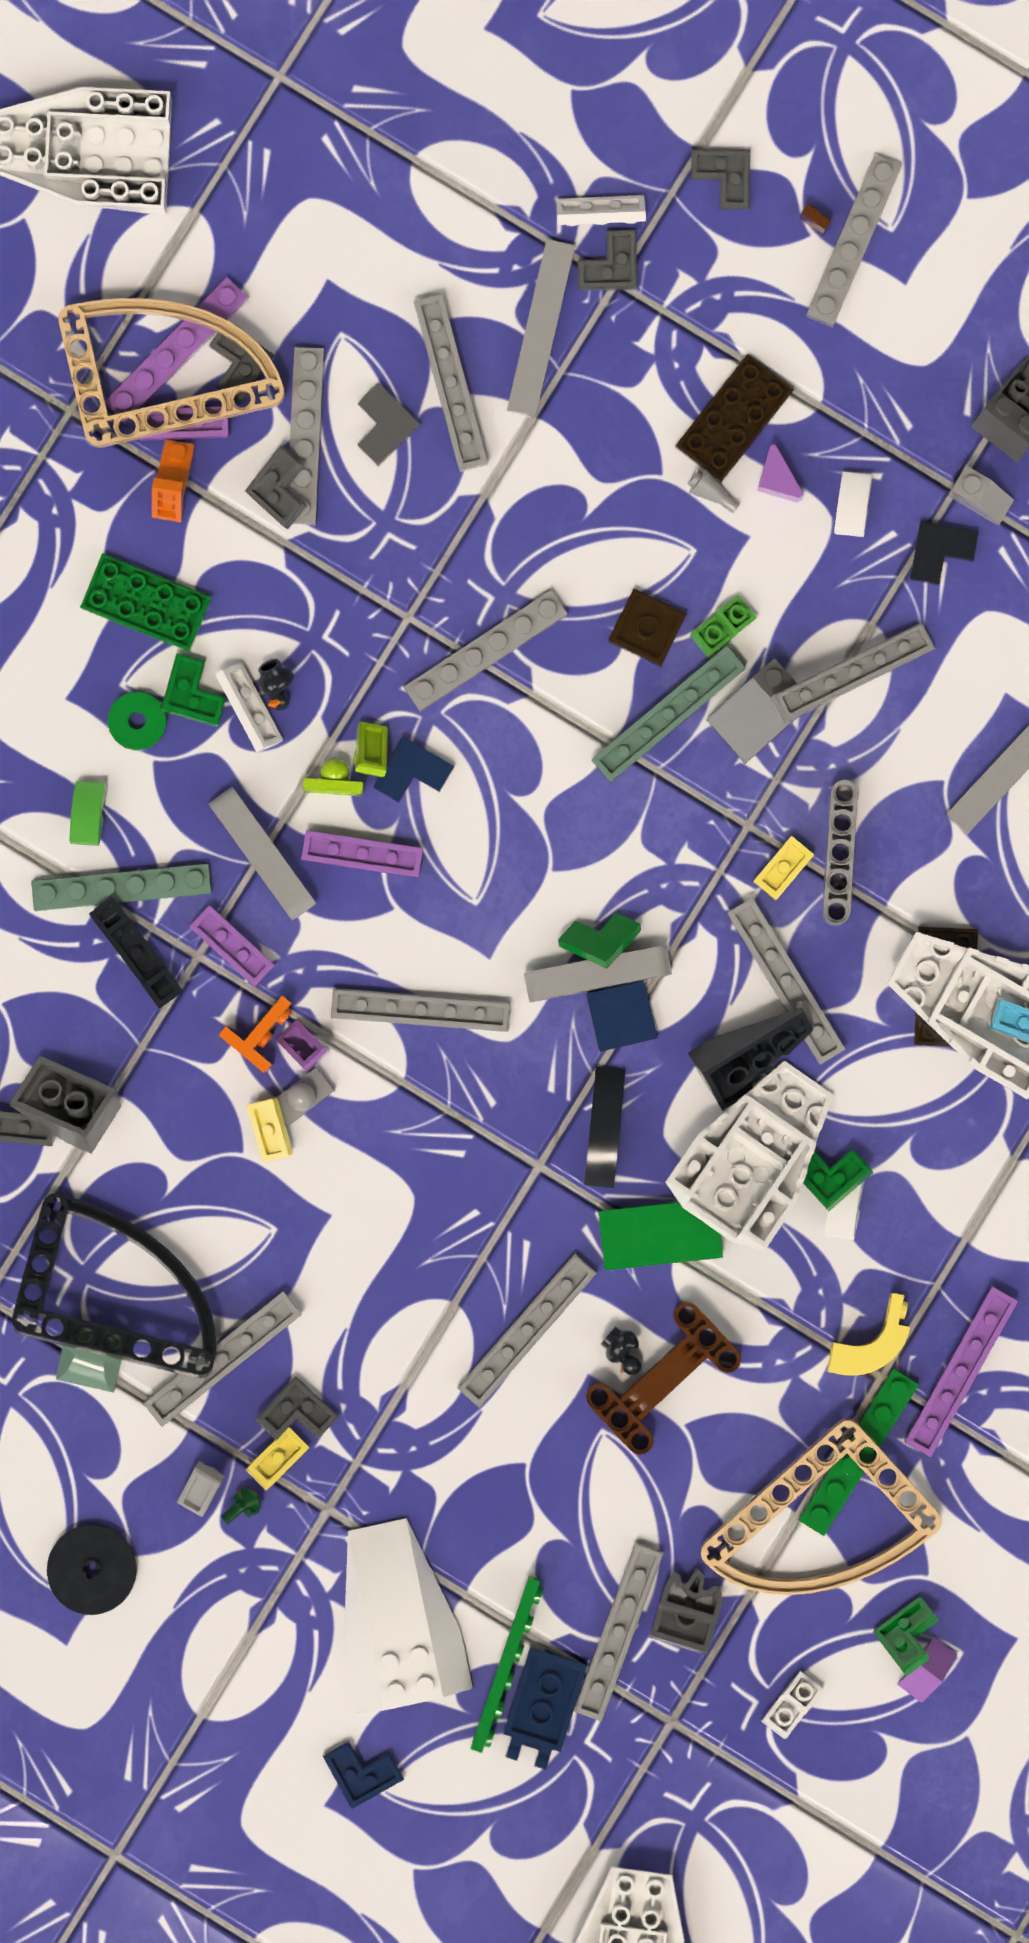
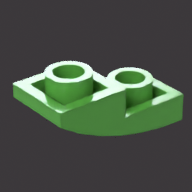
M737 595L717 611L713 617L692 632L690 637L704 654L710 658L750 625L757 616L742 598Z
M76 781L70 820V844L100 845L104 824L102 812L107 791L105 783Z

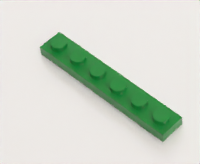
M892 1369L858 1423L879 1447L919 1386V1384L895 1369ZM864 1447L859 1453V1458L863 1462H871L876 1451L872 1447ZM848 1453L829 1469L798 1521L822 1536L826 1534L864 1473Z
M528 1576L471 1744V1750L482 1753L484 1746L490 1748L495 1730L490 1729L493 1719H500L505 1702L500 1701L504 1689L510 1690L515 1673L510 1672L513 1660L520 1661L524 1645L520 1644L523 1632L529 1634L534 1616L529 1615L532 1604H539L544 1588L539 1587L540 1579Z

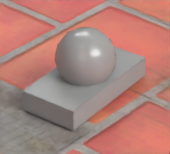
M317 1067L278 1096L283 1119L287 1127L334 1092Z
M199 1461L177 1503L203 1517L225 1476L214 1467Z

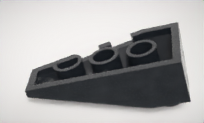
M799 1008L713 1037L688 1054L723 1111L754 1088L753 1084L763 1074H770L774 1070L772 1065L782 1055H789L813 1031V1028L804 1010Z

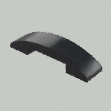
M113 896L89 913L90 917L110 941L159 1009L183 992L177 981Z
M596 1067L584 1181L586 1186L614 1188L625 1070Z

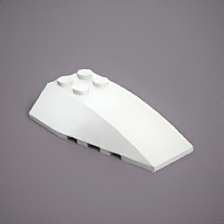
M916 932L887 985L977 1071L1025 1099H1029V1043L989 1028L997 1001L1000 999L1029 1009V965L1012 962L999 956L988 955L976 949L961 947L952 942Z
M786 1061L782 1062L752 1090L741 1097L732 1107L697 1135L666 1180V1184L685 1210L728 1240L765 1251L798 1201L799 1192L805 1180L807 1168L817 1145L816 1142L822 1130L833 1094Z
M407 1518L348 1531L343 1655L356 1714L398 1708L444 1698L473 1689L461 1629Z

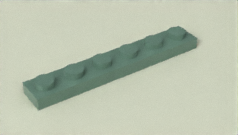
M726 646L591 761L611 783L746 670V667Z
M209 864L31 881L35 912L97 906L112 896L117 903L212 894Z

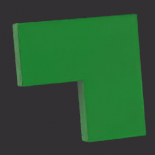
M176 653L160 711L217 727L226 697L198 689L205 661Z
M618 913L600 931L574 921L558 939L559 947L608 969L641 932V925Z
M853 1149L831 1168L814 1151L803 1184L829 1212L873 1174V1171Z
M919 1596L876 1628L873 1633L907 1677L930 1660L928 1654L915 1638L939 1620L923 1598Z

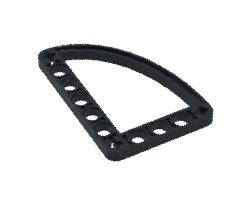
M61 1194L48 1195L41 1206L12 1315V1326L15 1332L25 1337L195 1378H204L211 1374L216 1354L214 1321L203 1292L185 1266L164 1245L128 1220L82 1200ZM54 1202H60V1208L64 1210L57 1212L55 1223L43 1222V1219L50 1221L51 1209L47 1208L48 1205L53 1206ZM68 1214L94 1222L123 1236L142 1248L170 1272L183 1288L196 1312L202 1333V1349L43 1310ZM45 1229L54 1230L57 1238L53 1243L45 1244L39 1238L40 1233ZM38 1257L46 1258L49 1262L48 1269L44 1272L35 1271L32 1268L34 1259ZM28 1286H38L42 1291L40 1298L37 1300L27 1299L24 1291ZM28 1314L32 1322L39 1323V1317H43L41 1333L36 1332L37 1325L28 1324L26 1328H22L21 1322L17 1321V1319H23L24 1315ZM51 1321L60 1322L63 1325L62 1333L57 1336L49 1335L46 1331L47 1324ZM80 1328H88L92 1332L93 1337L87 1343L78 1342L75 1338L76 1331ZM109 1335L119 1336L122 1341L121 1346L116 1350L108 1349L104 1344L106 1337ZM137 1343H148L151 1348L150 1354L146 1357L137 1356L133 1351ZM168 1349H175L179 1352L180 1359L175 1364H168L163 1360V1353ZM185 1352L190 1353L189 1360L198 1361L199 1356L204 1357L205 1363L209 1364V1366H203L202 1371L196 1370V1364L187 1362V1368L182 1367Z

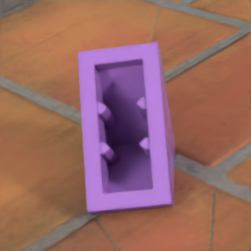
M774 444L769 448L757 491L793 502H799L803 499L804 494L777 446Z
M297 1019L276 1039L307 1073L329 1053Z
M934 1637L931 1638L924 1648L930 1660L907 1677L904 1675L898 1683V1686L921 1703L943 1682L957 1656L956 1653Z

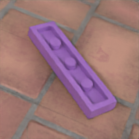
M306 830L301 860L419 878L423 848Z

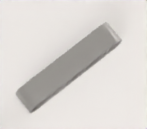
M849 780L836 782L829 793L822 918L831 926H840L845 923L851 911L858 791L855 784ZM847 787L851 792V799L847 802L838 800L835 793L836 789ZM838 816L846 817L850 824L849 829L838 831L834 826V819ZM838 845L845 847L848 853L847 859L844 861L836 860L832 856L833 847ZM841 875L845 879L846 886L843 890L838 891L831 887L830 879L832 876ZM837 904L843 908L844 916L842 919L834 920L829 916L828 909L831 905Z
M230 787L208 803L292 921L316 905L314 899L233 787Z
M666 945L621 953L608 969L585 960L524 973L529 1002L548 1000L672 975Z

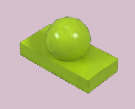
M359 721L356 731V751L353 755L355 772L379 777L385 776L387 771L388 727Z
M331 758L323 763L320 769L321 779L304 778L303 789L306 793L362 796L364 791L363 782L347 781L349 768L343 760L338 758Z

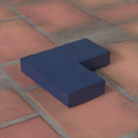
M403 737L387 763L385 776L379 777L373 788L398 803L414 778L440 793L454 766Z
M350 1741L323 1755L351 1809L404 1780L390 1752L364 1767Z

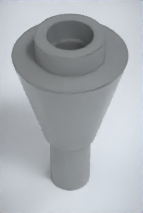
M707 469L703 472L697 470L688 482V485L691 486L689 493L716 504L719 503L731 513H734L740 505L725 494L723 488Z

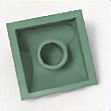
M80 1328L75 1333L76 1340L81 1343H87L93 1337L92 1332L88 1328ZM109 1335L106 1337L104 1344L108 1349L116 1350L121 1346L122 1341L117 1335ZM63 1346L56 1380L114 1393L122 1360Z

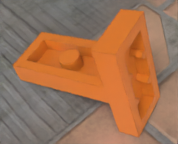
M165 439L157 478L154 477L152 484V518L181 522L183 499L194 455V444Z
M281 996L245 1041L226 1026L219 1033V1036L266 1074L273 1065L255 1049L258 1046L263 1049L274 1036L270 1031L277 1023L282 1026L293 1013L289 1009L293 1004L284 996Z

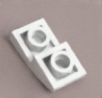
M843 472L836 513L835 534L864 537L872 475Z
M865 1181L829 1212L827 1211L825 1236L854 1240L860 1216L859 1204Z
M800 1671L761 1721L783 1739H787L824 1689Z

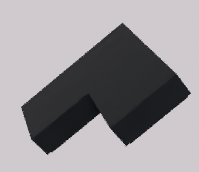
M921 521L910 580L939 585L944 557L973 562L979 532Z

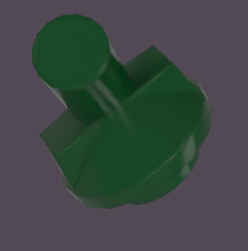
M248 1487L240 1489L233 1497L236 1503L224 1512L221 1518L228 1525L242 1513L248 1518L258 1514L261 1510L259 1495Z

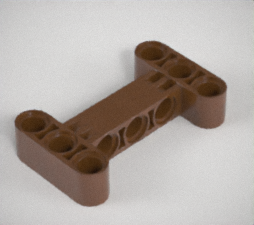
M682 1302L673 1311L674 1322L686 1336L620 1398L608 1386L602 1383L593 1384L586 1391V1401L590 1408L634 1454H646L651 1450L654 1443L650 1431L640 1420L707 1358L717 1369L725 1373L736 1371L741 1364V1355L738 1350L693 1303ZM683 1307H690L695 1313L694 1320L689 1324L681 1323L678 1318V1313ZM704 1329H711L715 1334V1341L709 1346H704L699 1342V1333ZM724 1351H731L735 1355V1363L729 1368H724L719 1363V1356ZM601 1388L607 1392L608 1398L603 1405L592 1403L590 1396L593 1390ZM621 1410L628 1415V1421L623 1427H615L611 1423V1416L615 1411ZM641 1432L647 1435L648 1444L646 1447L636 1449L632 1446L631 1439L634 1434Z

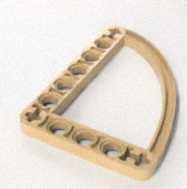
M116 298L68 305L59 313L58 321L84 434L87 441L96 448H103L273 408L280 405L284 400L285 391L279 373L263 348L245 331L228 320L208 311L165 300ZM69 313H74L76 317H80L79 320H76V327L78 332L84 330V334H74L67 338V334H73L70 324L68 322L64 323V320L69 318ZM118 314H144L171 317L199 324L222 334L239 345L258 364L266 379L109 416L86 319ZM77 340L84 341L87 344V350L81 356L71 353V345ZM82 369H90L94 373V378L89 384H81L77 380V375ZM268 386H273L274 390H279V393L275 394L274 400H270L268 396L259 397L261 404H256V397L252 389L258 388V394L266 393ZM237 393H248L251 396L250 404L246 407L235 405L234 398ZM90 397H95L100 401V408L94 413H89L84 409V402ZM210 399L221 401L222 409L219 413L210 414L206 411L205 405ZM183 405L190 406L193 409V416L188 421H182L177 418V410ZM154 412L164 415L165 421L158 428H153L148 424V418ZM125 419H131L136 424L135 431L129 435L122 434L119 430L120 423ZM114 422V430L118 437L112 438L111 432L103 434V440L97 441L94 436L91 437V434L95 432V427L100 426L104 431L111 429L109 423Z
M845 1418L832 1426L702 1543L700 1550L703 1561L712 1570L736 1585L767 1594H810L856 1582L888 1567L918 1548L940 1529L942 1521L937 1509L855 1420ZM845 1426L849 1429L853 1426L855 1428L852 1431L854 1437L852 1439L849 1437L842 1439L840 1445L843 1448L839 1450L836 1443L829 1438L834 1435L835 1439L838 1440L843 1434L842 1427ZM822 1445H830L834 1450L832 1458L825 1461L819 1459L817 1456L818 1448ZM864 1447L875 1449V1459L868 1463L860 1460L859 1453ZM846 1453L915 1527L913 1531L868 1559L831 1573L793 1579L770 1578L741 1570L726 1561ZM804 1464L811 1468L812 1473L807 1480H799L795 1477L794 1472L799 1465ZM884 1469L895 1471V1481L891 1484H883L879 1480L881 1471ZM780 1484L787 1486L789 1489L788 1497L784 1500L775 1499L772 1495L775 1486ZM908 1490L914 1492L916 1501L913 1505L903 1506L899 1502L902 1492ZM922 1502L925 1506H922L921 1510L928 1517L932 1514L934 1515L932 1519L934 1525L931 1527L928 1524L921 1526L923 1521L917 1512H915L914 1516L910 1515V1513L920 1507ZM761 1504L766 1507L767 1515L765 1518L756 1520L751 1517L750 1510L754 1505ZM734 1524L743 1526L745 1529L744 1536L738 1540L730 1538L728 1535L730 1526ZM723 1535L725 1541L732 1547L728 1549L725 1544L719 1550L721 1555L719 1558L714 1555L709 1558L707 1556L709 1554L708 1547L710 1545L714 1548L718 1547L722 1543V1540L718 1537Z

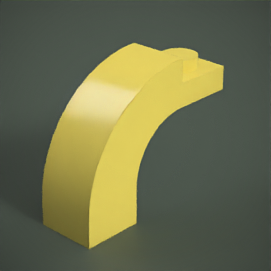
M890 1293L883 1328L879 1335L871 1342L861 1346H850L832 1342L827 1372L841 1375H863L876 1371L888 1364L902 1349L910 1327L899 1325V1320H905L908 1302L903 1301L904 1295Z

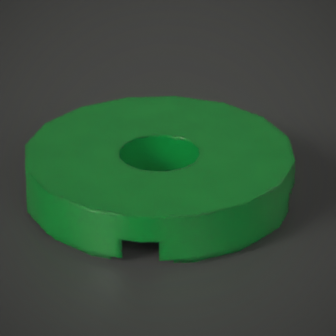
M138 691L126 693L118 698L110 708L107 719L109 732L114 740L125 749L133 751L148 750L157 744L165 734L167 726L166 713L160 711L162 705L150 694ZM136 713L144 715L146 719L144 727L138 730L131 728L129 725L130 717Z

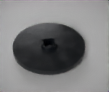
M83 1525L68 1531L55 1543L48 1557L47 1579L54 1596L65 1607L80 1614L98 1615L118 1607L128 1597L136 1580L137 1564L131 1546L119 1533L105 1526ZM93 1561L96 1563V1568L100 1570V1573L94 1574L92 1578L87 1577L88 1572L84 1570V1565L89 1566Z

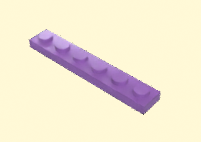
M226 277L197 308L229 320L249 299ZM184 320L105 400L106 407L115 415L141 409L216 331ZM125 419L122 422L126 425L131 419Z
M992 1286L990 1287L904 1443L932 1457L1017 1305V1300Z

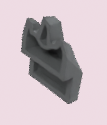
M697 1568L689 1582L685 1584L681 1582V1575L673 1572L664 1587L649 1638L707 1655L723 1603L719 1586H713L708 1591L703 1590L705 1575Z

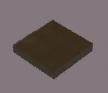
M634 588L608 642L661 668L687 614Z

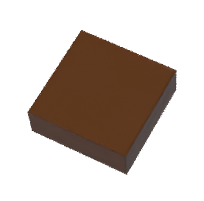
M807 204L801 212L800 219L822 236L827 232L831 224L829 218L810 204Z

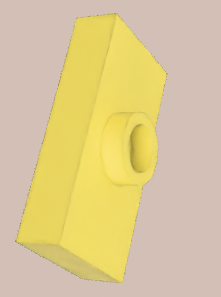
M791 836L753 882L776 901L814 854Z
M278 1097L247 1105L262 1162L292 1155L293 1150Z
M289 1427L246 1471L267 1491L310 1447Z

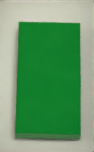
M102 553L80 609L190 652L212 597Z
M680 1203L598 1211L604 1271L723 1258L721 1234L685 1210Z

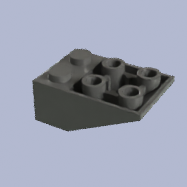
M1029 355L971 425L973 429L1015 462H1018L1029 449Z

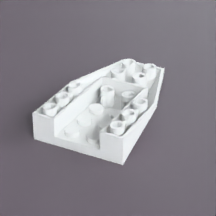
M79 87L0 109V176L75 205L166 216L172 118L170 91Z
M612 1867L575 1943H685L672 1875Z

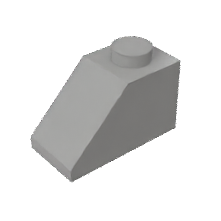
M967 465L948 497L998 526L1014 501L991 479Z

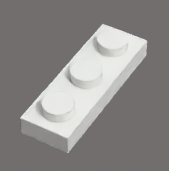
M644 195L556 199L557 225L576 226L578 224L593 223L604 225L616 222L632 224L646 221Z
M243 663L225 668L215 674L256 752L282 742L283 738Z

